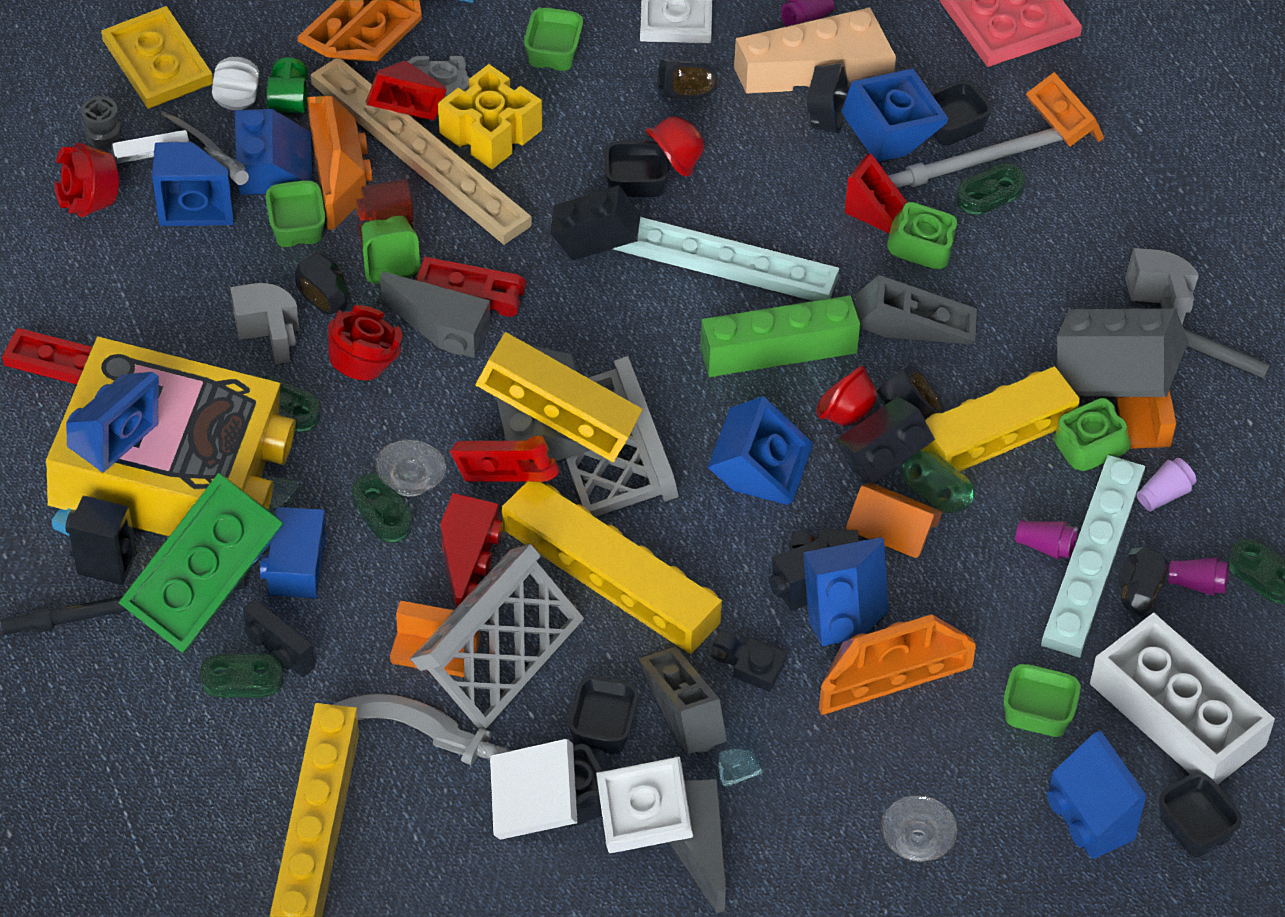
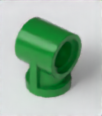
M285 57L274 62L272 76L268 77L267 84L268 109H273L278 113L306 112L308 68L302 61Z

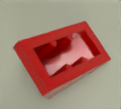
M402 61L377 71L366 99V104L435 121L438 113V102L444 98L447 89L446 86L412 64Z
M870 153L863 158L848 177L845 214L889 234L895 216L908 202Z

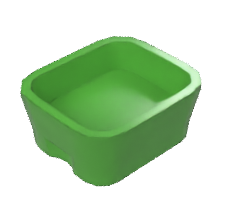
M553 8L534 10L524 38V47L529 64L538 68L550 67L559 71L569 70L573 65L583 27V17L579 13Z
M313 181L281 183L272 185L266 190L265 197L269 223L279 246L292 247L300 243L315 244L321 241L326 217L321 189L317 183Z
M914 202L906 203L892 222L887 248L892 255L900 259L932 269L945 268L949 263L954 245L957 219L949 213Z
M397 215L386 220H373L364 223L361 228L364 271L368 282L380 284V276L383 271L406 278L414 276L419 271V241L416 232L406 217Z
M1104 398L1097 399L1062 415L1054 435L1056 446L1067 462L1074 469L1080 471L1090 470L1104 464L1107 455L1119 457L1129 451L1131 446L1126 422L1116 414L1114 405Z
M1019 664L1012 669L1004 694L1003 706L1006 722L1016 728L1053 737L1062 736L1075 715L1081 684L1076 677L1066 673L1030 664Z

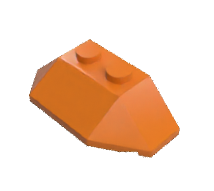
M336 0L298 36V42L329 58L347 61H379L422 20L420 1Z
M333 96L307 97L309 122L327 230L335 229L367 197L366 182L372 181L370 159L363 160L362 155L368 154L365 132L358 133L356 118Z
M933 614L908 622H896L886 629L870 634H857L842 643L821 685L819 711L821 715L970 669L973 667L976 643L973 638Z

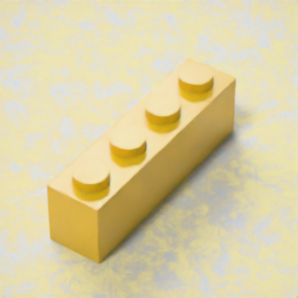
M507 332L503 334L475 384L611 462L615 461L643 410Z
M1055 366L1042 372H1033L1023 380L1011 385L1000 386L992 393L977 399L966 400L956 408L944 413H935L928 417L925 421L935 440L921 450L943 479L1056 431L1060 417L1077 409L1080 398Z

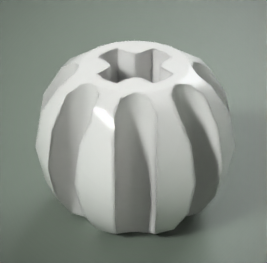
M228 57L221 60L216 65L212 86L214 100L221 107L229 110H243L252 106L256 101L260 75L258 67L250 60L242 57Z

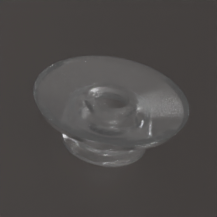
M399 440L390 443L379 452L375 462L376 472L380 479L388 487L403 496H417L433 489L443 480L447 468L446 461L440 451L432 445L418 440Z
M908 796L897 800L885 811L881 822L882 835L889 848L902 858L915 862L932 861L944 856L954 846L958 834L957 822L952 812L943 803L926 796ZM914 832H920L924 835L918 836L915 835Z

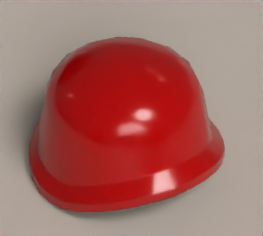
M670 116L655 127L646 128L644 132L658 143L675 170L682 176H691L694 172V166L705 149L704 139L699 130L691 122L677 116Z
M862 365L827 390L818 402L816 409L817 417L821 420L828 419L840 426L851 425L865 417L877 400V390L868 376L867 369Z

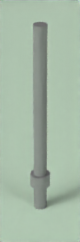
M1053 128L930 164L924 165L920 162L909 165L905 171L888 175V177L897 188L906 185L916 187L928 183L930 178L1063 139Z

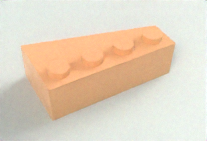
M869 7L736 38L734 69L746 93L793 91L794 86L810 87L815 66L843 62L848 87L850 88L852 81L893 73L896 56Z

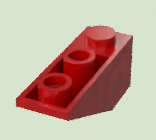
M452 493L440 523L441 547L454 609H456L478 585L480 576H487L492 561L490 550L493 544L498 545L500 543L504 522L499 521V504Z

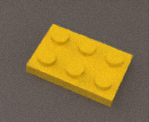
M167 6L101 30L103 42L148 109L213 84L212 72Z

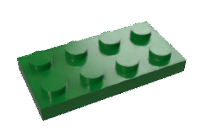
M218 473L125 593L119 604L180 652L186 653L285 523L222 473Z

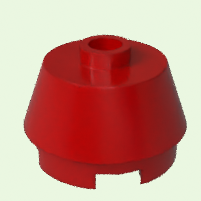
M76 143L73 147H62L55 161L62 163L61 181H54L56 198L60 208H68V214H77L79 217H85L113 205L117 198L120 179L112 154L83 143Z
M354 305L350 312L342 313L339 310L336 317L328 324L329 361L336 370L345 376L357 380H373L379 377L399 357L401 353L400 343L403 336L401 328L399 326L393 328L382 320L385 313L372 307Z

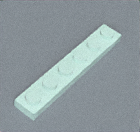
M640 217L638 241L613 248V250L811 301L830 299L839 276L838 267Z
M1107 455L1047 623L1041 646L1081 657L1130 516L1136 493L1139 490L1144 475V465Z

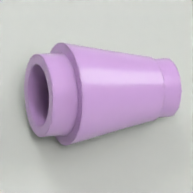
M1176 458L1173 461L1167 460L1142 489L1136 493L1140 504L1147 511L1151 512L1155 508L1191 492L1192 485L1197 482V479L1191 467L1181 458Z

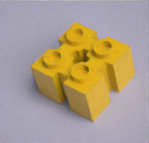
M490 64L469 79V89L467 91H463L458 87L438 102L439 133L459 147L471 145V155L490 169H494L512 154V144L523 146L542 131V100L522 86L515 90L511 89L510 78Z

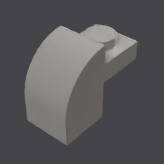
M1133 248L1125 280L1131 301L1160 303L1162 308H1175L1181 324H1183L1186 313H1190L1193 307V292L1199 275L1188 261L1173 253Z
M268 283L230 287L239 340L269 336L275 364L290 362L289 346L296 345L294 331H299L297 305L292 295L285 289Z

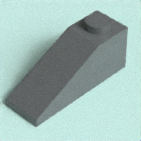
M382 272L380 285L381 300L384 304L438 348L456 355L476 357L491 325L490 300Z
M878 275L856 293L855 310L860 322V329L886 338L969 345L975 342L977 309L881 275Z
M677 647L638 659L639 666L674 737L688 754L706 752L715 745L727 742L720 698Z
M717 779L685 780L693 837L669 843L715 912H725L726 882Z

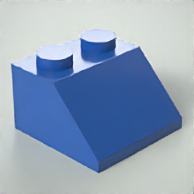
M913 68L852 81L841 111L869 154L871 153L877 162L907 156L942 128L949 119Z
M273 109L235 111L236 160L244 165L245 171L249 176L248 181L244 185H238L239 195L266 194V190L272 185L297 181H313L310 131Z
M155 142L152 179L159 226L234 225L228 169L193 142Z
M154 372L122 374L113 383L102 386L91 402L83 409H76L69 416L66 422L67 447L104 473L158 425L159 376Z
M764 396L729 409L708 468L735 492L788 505L793 503L813 442Z
M882 537L803 552L809 624L822 646L847 641L857 634H866L889 611L885 546Z
M1100 730L1093 733L1052 772L1047 799L1051 809L1057 815L1061 814L1069 825L1070 834L1078 847H1084L1091 859H1095L1135 840L1147 795Z

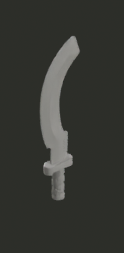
M161 111V114L171 122L187 130V132L202 141L206 146L204 149L212 158L228 169L229 177L235 183L244 185L248 181L249 176L245 171L244 165L227 156L213 141L189 124Z
M366 694L332 704L357 707L358 720L382 718L396 720L412 726L433 739L434 746L461 754V761L469 765H473L478 756L490 760L492 755L512 751L487 742L491 740V731L480 728L474 735L458 729L459 724L445 713L407 697L391 694Z

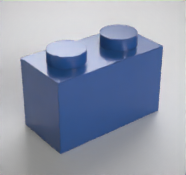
M276 507L275 516L285 524L268 545L270 546L269 555H262L260 578L267 579L269 596L317 599L327 536L325 510Z

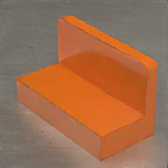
M1055 72L1026 93L1029 102L1069 147L1089 132L1098 142L1104 139L1096 118Z
M1170 390L1167 397H1115L1118 416L1124 419L1131 439L1130 449L1171 447L1176 419Z
M869 482L860 487L846 529L858 530V535L867 539L882 537L884 546L917 558L922 553L930 529L938 526L943 511Z
M400 600L396 612L397 635L390 654V662L396 665L417 668L410 658L454 610ZM477 631L474 635V653H477L481 639L480 631ZM453 658L444 667L445 671L449 675L464 677V659Z

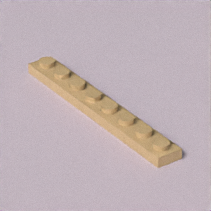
M334 59L311 74V84L325 96H333L356 118L358 124L503 245L532 226L531 215L411 116L368 106L366 99L372 84L342 59Z

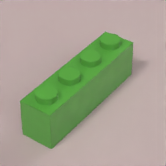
M851 295L705 318L701 321L700 349L709 377L856 354L860 322Z

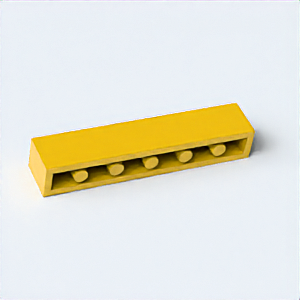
M526 482L502 506V521L504 522L505 532L525 545L531 544L541 556L690 655L720 625L722 600L718 598L715 592L707 587L699 586L687 578L679 568L667 565L655 557L647 547L638 546L627 539L615 526L606 525L598 520L584 506L572 503L563 497L552 485L543 484L542 482Z
M315 703L270 917L323 916L359 738L357 707Z

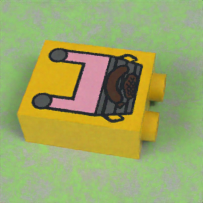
M97 336L46 458L48 506L67 510L66 508L76 510L83 495L129 506L132 527L170 536L216 475L222 473L269 510L274 483L271 480L260 477L266 461L280 465L285 464L291 449L296 426L295 419L279 415L281 383ZM154 372L159 376L158 425L109 469L102 473L67 447L66 422L69 416L76 409H83L91 402L102 386L113 383L122 374Z

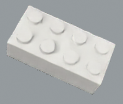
M1152 613L1095 658L1090 685L1190 775L1195 773L1206 774L1218 785L1267 746L1275 718L1155 613Z

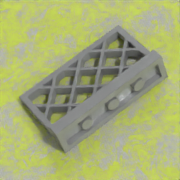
M628 356L614 360L616 369L589 377V379L603 387L613 384L615 394L643 409L631 432L632 436L629 435L625 442L627 445L636 447V452L630 461L616 457L615 461L611 462L592 450L565 458L581 504L594 517L662 495L664 502L679 497L673 472ZM584 455L600 460L592 474L577 468ZM608 464L625 469L617 483L601 477ZM632 473L647 477L650 485L638 489L625 486ZM595 485L611 491L607 499L590 504L588 497Z
M531 544L511 549L410 658L420 671L427 669L478 729H486L584 619L537 563L540 554ZM529 574L539 584V599L524 598L523 581ZM503 603L514 604V626L499 625V607ZM524 605H539V628L524 627ZM549 606L558 607L568 618L560 629L549 628ZM489 619V625H484L485 622ZM477 631H489V654L474 653V635ZM499 632L514 633L515 655L499 654ZM524 633L539 634L540 652L536 656H525ZM453 658L464 659V682L454 681L444 669ZM474 659L490 661V683L474 682ZM499 661H515V680L511 684H500ZM474 688L490 689V707L484 714L475 705Z

